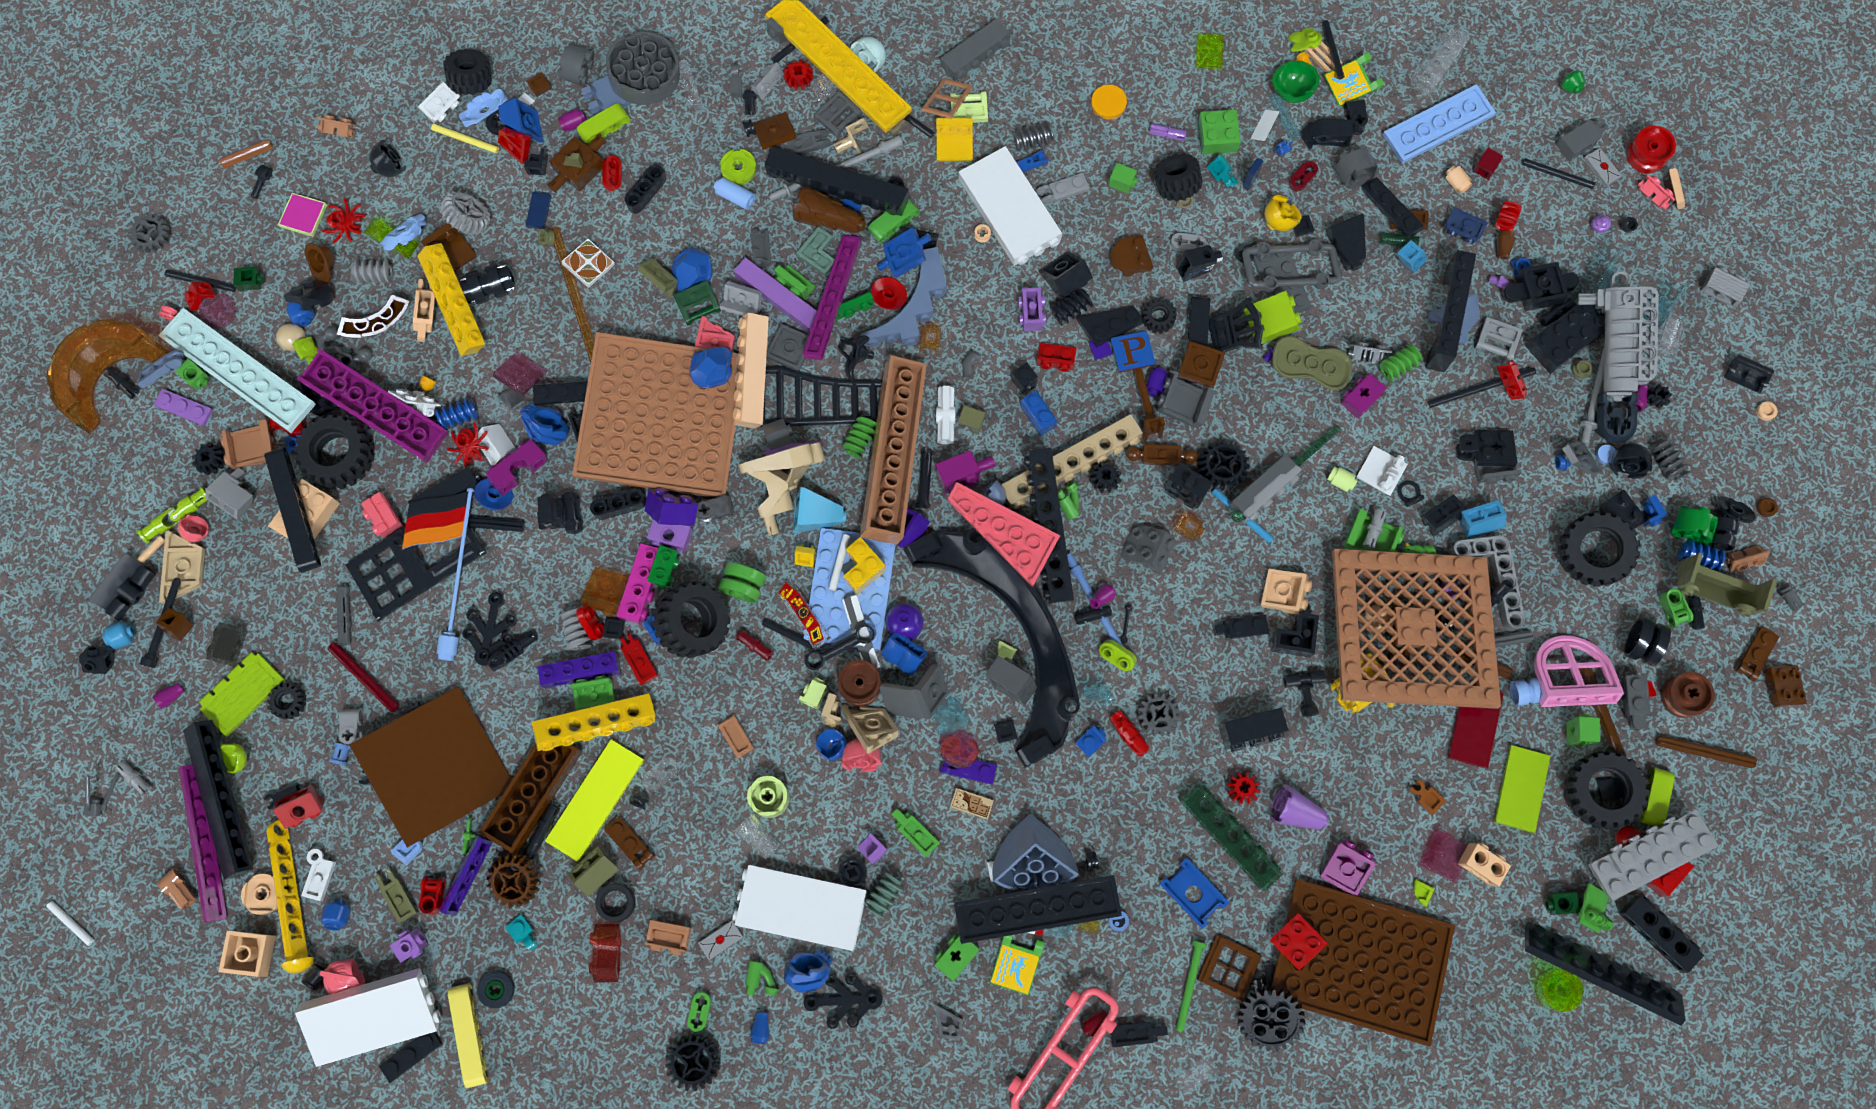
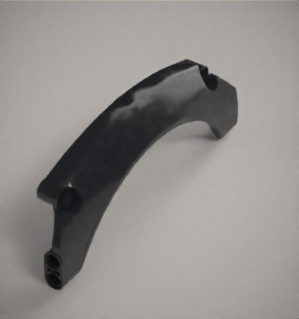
M975 528L968 530L967 534L966 532L941 530L937 533L932 532L905 546L903 550L913 567L939 569L964 576L991 591L1014 614L1022 626L1032 650L1037 685L1032 716L1015 752L1024 768L1031 766L1030 764L1044 759L1048 754L1051 755L1063 747L1072 724L1071 718L1078 713L1080 702L1065 645L1052 615L1034 586L1032 587ZM978 535L980 540L973 542L970 540V537ZM1073 703L1076 706V710L1068 711L1065 708V704Z

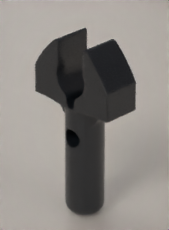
M260 165L255 172L258 179L251 193V197L254 199H258L264 182L272 177V169L264 165Z

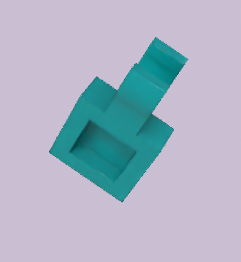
M1219 155L1207 166L1216 181L1223 180L1228 188L1230 186L1234 187L1238 183L1236 178L1230 174L1233 168L1223 155Z
M522 914L505 927L514 941L518 944L523 941L528 950L532 951L538 946L530 935L535 930Z

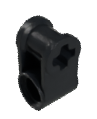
M1365 100L1345 101L1344 110L1347 112L1345 116L1347 120H1353V134L1361 135L1368 122Z

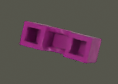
M530 439L528 442L520 444L512 454H507L499 464L491 466L486 473L487 479L504 496L518 485L516 478L512 474L516 468L526 467L533 474L547 462L546 455Z

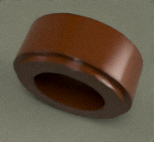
M1763 498L1757 503V511L1763 517H1771L1778 511L1776 501L1771 498Z

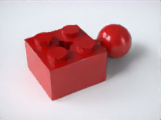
M1626 826L1617 832L1616 842L1618 845L1622 844V846L1629 844L1628 839L1638 834L1640 837H1643V835L1637 828ZM1687 862L1646 885L1659 897L1670 896L1694 866Z

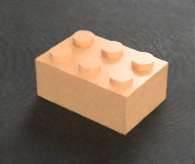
M301 479L298 486L315 539L340 503ZM279 510L268 526L288 538Z

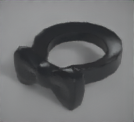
M1404 481L1399 485L1397 494L1406 503V507L1424 500V495H1421V490L1417 483ZM1405 485L1413 486L1416 490V499L1410 500L1404 497L1402 488Z

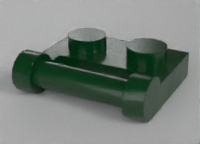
M707 280L673 295L687 326L691 325L693 321L702 318V316L721 311ZM710 300L711 306L688 315L686 310Z

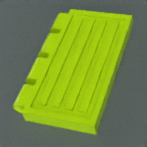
M251 651L241 661L245 665L244 667L238 664L227 674L230 681L223 678L212 688L216 693L215 695L208 692L199 701L202 705L200 710L209 720H213L214 725L225 736H229L269 697L268 693H273L271 690L273 687L277 689L276 685H282L286 681L259 653L254 655Z

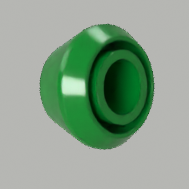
M1576 70L1570 73L1561 82V89L1570 94L1580 93L1585 88L1584 85L1586 83L1583 72Z

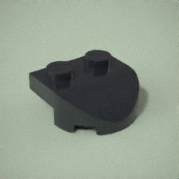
M306 279L302 284L291 288V291L284 294L286 302L301 303L302 310H312L314 305H320L322 308L333 301L329 285L322 281H314V279Z
M1625 490L1620 491L1599 507L1601 512L1608 511L1612 515L1618 514L1622 516L1623 521L1628 520L1632 524L1630 526L1632 530L1647 521V518Z

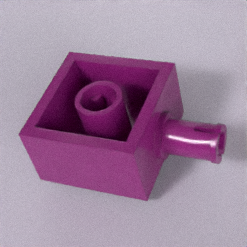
M971 450L935 464L936 476L944 495L948 493L950 495L956 482L967 488L976 486L980 478V472L996 467L992 455L975 461Z

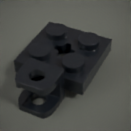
M1474 430L1473 435L1466 434L1460 436V443L1456 446L1457 459L1463 461H1475L1476 459L1477 466L1516 467L1518 463L1513 430ZM1495 445L1499 447L1498 451H1495V449L1491 448L1490 446Z

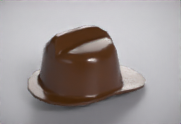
M308 243L305 245L304 253L312 277L315 281H322L328 284L330 271L334 265V256L326 245L317 246L314 243Z

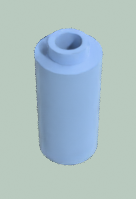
M724 177L718 179L714 185L715 194L746 210H749L755 201V193Z

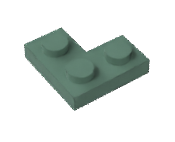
M817 227L798 250L796 256L826 277L831 271L835 259L825 253L824 250L833 241V236L822 228Z

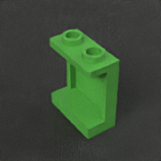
M1360 509L1355 516L1343 547L1349 550L1398 552L1395 548L1397 543L1400 544L1403 540L1404 533L1402 531L1404 527L1399 526L1396 528L1384 522L1382 525L1383 530L1378 536L1375 549H1369L1362 545L1368 531L1367 526L1371 523L1372 517L1367 516L1368 511Z

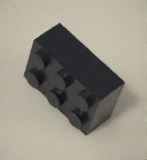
M1282 707L1227 721L1219 727L1225 750L1231 749V752L1240 751L1248 744H1250V747L1262 745L1267 739L1269 743L1281 740L1284 734L1289 731Z

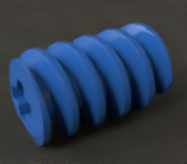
M472 397L470 403L463 399L464 405L456 401L455 408L450 403L449 410L442 406V412H439L435 408V415L440 426L448 430L450 425L456 427L457 422L460 425L464 424V419L466 422H471V417L477 420L478 411Z
M1688 539L1681 546L1677 560L1681 561L1683 557L1686 559L1697 553H1702L1700 565L1704 567L1708 565L1707 568H1715V571L1719 572L1725 562V551H1717L1715 547L1710 548L1707 544L1702 546L1701 542Z

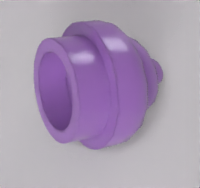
M1597 215L1593 218L1591 226L1596 232L1604 233L1610 228L1611 221L1606 215Z

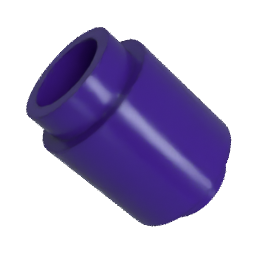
M1153 368L1146 382L1148 395L1157 397L1163 393V383L1167 378V371L1161 368Z

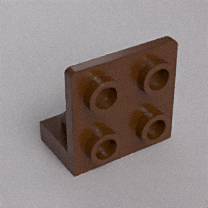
M447 223L420 241L424 247L442 243L454 272L477 257L458 230L452 228V225Z

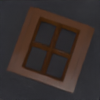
M1216 935L1197 980L1243 1002V998L1247 993L1262 956ZM1224 946L1234 951L1229 965L1219 961ZM1238 953L1248 957L1243 972L1232 967ZM1216 964L1227 969L1221 983L1211 979ZM1230 971L1241 976L1235 990L1225 985Z

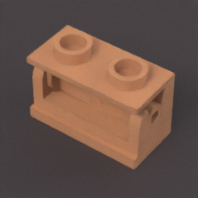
M650 920L646 939L648 943H645V945H650L649 950L661 952L662 948L670 949V954L681 956L682 952L688 951L692 928Z

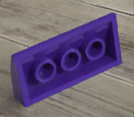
M476 835L439 908L441 913L448 915L457 914L493 841Z

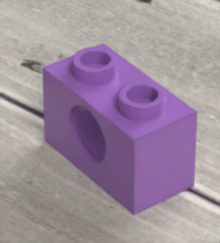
M653 519L647 539L653 547L659 548L662 545L676 550L680 554L681 551H687L693 530L690 526L661 525ZM674 533V537L671 540H665L667 534Z

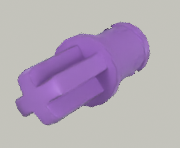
M1154 123L1150 126L1149 132L1152 135L1166 137V140L1168 138L1182 142L1185 140L1186 130L1173 128L1171 125L1167 127Z

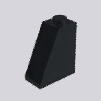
M1361 213L1329 227L1326 233L1330 243L1335 246L1338 258L1345 271L1350 269L1352 271L1358 270L1363 266L1362 264L1366 259L1364 215Z

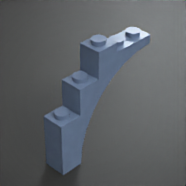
M938 247L923 250L926 261L921 263L919 282L910 302L888 323L876 329L863 332L862 335L869 337V341L864 346L875 347L881 342L894 343L897 339H901L902 345L914 346L917 342H920L917 321L927 322L930 318H934L930 297L941 298L944 294H947V286Z

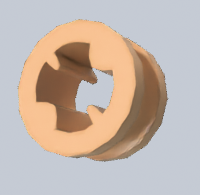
M984 224L978 225L975 228V239L981 243L987 242L991 237L990 228ZM981 230H985V233L988 234L981 237L978 233H981Z

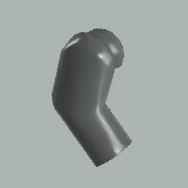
M969 352L963 360L964 378L973 377L972 365L981 359V355L978 352Z

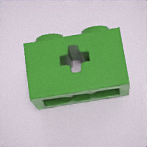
M1580 714V717H1573V720L1566 722L1567 746L1588 747L1599 743L1600 718H1594L1592 714Z
M956 934L948 942L950 945L949 949L946 952L942 950L935 958L937 961L935 966L952 981L957 978L979 952V949L972 943L961 944L960 936L958 937ZM952 951L955 953L957 951L961 952L959 955L961 960L952 962L950 960L952 958L950 953Z

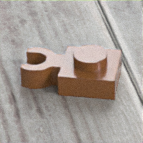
M1416 780L1415 783L1419 786V790L1416 791L1410 787L1408 791L1412 795L1420 797L1416 802L1432 816L1446 800L1432 787L1426 790L1424 783L1421 780Z

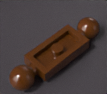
M1144 444L1143 450L1132 446L1126 452V456L1130 461H1137L1143 458V465L1178 466L1181 460L1188 464H1193L1198 459L1196 450L1187 449L1185 452H1182V446Z

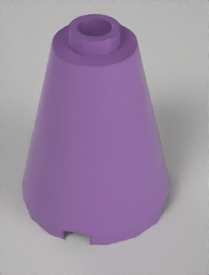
M1284 784L1285 788L1277 791L1271 809L1275 808L1273 816L1270 815L1272 822L1316 830L1326 827L1329 817L1327 812L1289 785Z

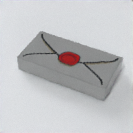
M1601 148L1585 156V162L1604 187L1622 177Z
M732 920L698 944L707 959L711 960L744 937Z

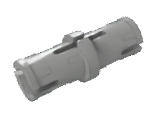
M1374 510L1362 544L1366 548L1375 549L1378 536L1383 530L1382 525L1385 516L1387 515L1383 510Z
M126 761L120 762L118 765L121 768L116 766L115 770L141 796L147 795V789L150 791L152 786L141 777L142 774L135 771Z

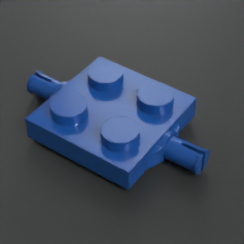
M913 227L883 245L885 260L877 264V268L882 271L889 266L892 275L898 278L926 261L923 245L932 240L931 236L927 233L919 238L917 230Z

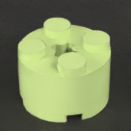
M762 776L749 787L747 800L755 813L764 818H774L785 812L789 804V792L779 779L773 776ZM770 792L773 798H770L768 802L764 797Z

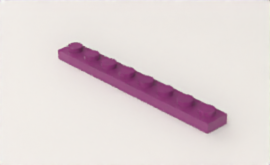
M845 235L842 237L803 351L804 358L823 359L862 243L861 237Z
M184 765L179 767L203 921L204 923L225 920L227 915L215 846L193 766Z

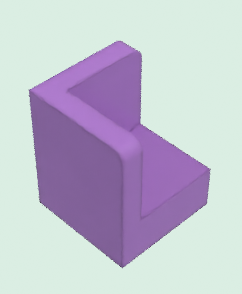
M871 833L858 846V850L873 865L888 851Z

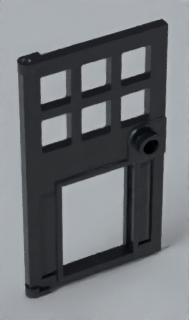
M467 525L466 535L471 543L464 546L461 569L486 554L485 549L478 542L469 525ZM404 527L345 564L373 611V616L379 622L456 573L460 550L428 569L414 546L402 549L405 533ZM390 547L395 558L382 566L376 556ZM371 559L376 570L363 578L358 567ZM399 563L405 573L391 581L385 571ZM381 575L386 585L372 593L367 583ZM408 578L414 589L400 597L395 586ZM389 590L395 601L381 609L376 598Z

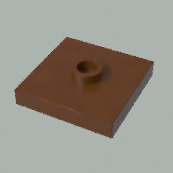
M786 112L752 123L762 150L797 138Z
M1189 341L1178 377L1214 388L1226 352Z

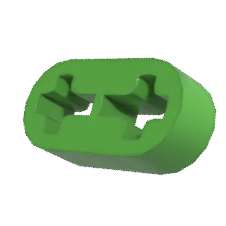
M699 992L692 999L688 1027L694 1032L701 1031L706 1027L712 1002L708 993ZM703 995L705 996L704 1000L707 1001V1004L703 1005L702 1010L700 1011V1003L697 1002V999L701 998ZM701 1013L699 1019L703 1021V1024L695 1028L692 1019H696L697 1014Z

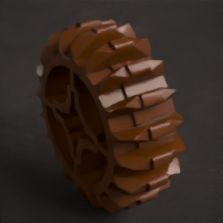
M508 853L505 857H499L498 861L492 863L493 867L488 869L491 875H488L486 880L491 882L487 884V888H492L489 895L495 894V901L501 899V906L508 903L509 908H512L514 905L520 907L522 903L524 905L528 904L530 900L535 898L534 893L539 892L537 886L542 882L536 879L541 876V873L535 872L538 866H532L533 859L526 861V855L520 857L519 853H515L513 856L511 853ZM506 866H515L519 868V870L514 871L511 868L508 869ZM516 875H518V876L515 878L516 881H515L512 885H510V884L513 882L512 879H513ZM509 890H514V891H516V892H520L521 894L516 895V894H512V893H510V892H508V891H509Z

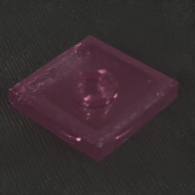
M516 352L493 372V378L524 396L533 388L532 385H536L545 377L547 370Z

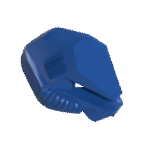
M688 248L673 260L672 274L678 280L677 293L706 280L709 283L713 276L712 262L705 251L697 248Z
M726 347L697 351L693 354L689 369L693 383L703 388H714L726 384L732 373L730 364L733 353Z
M534 404L524 406L520 411L521 419L529 438L536 442L559 445L569 434L567 424L561 419V414L555 409L537 408Z
M817 950L814 954L796 953L784 969V982L799 993L820 989L830 976L829 968L833 958L821 950Z

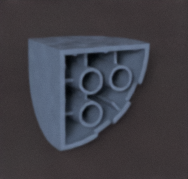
M1030 814L1005 838L996 854L992 868L993 881L1000 886L1016 891V888L1031 890L1065 884L1079 875L1075 860L1064 843L1052 830Z

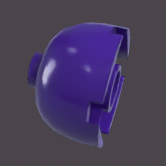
M900 603L889 610L885 625L890 636L896 632L898 635L905 636L912 641L922 632L924 619L916 606L910 603Z

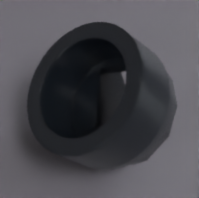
M1634 217L1625 218L1620 224L1621 230L1625 233L1636 230L1638 227L1637 220Z

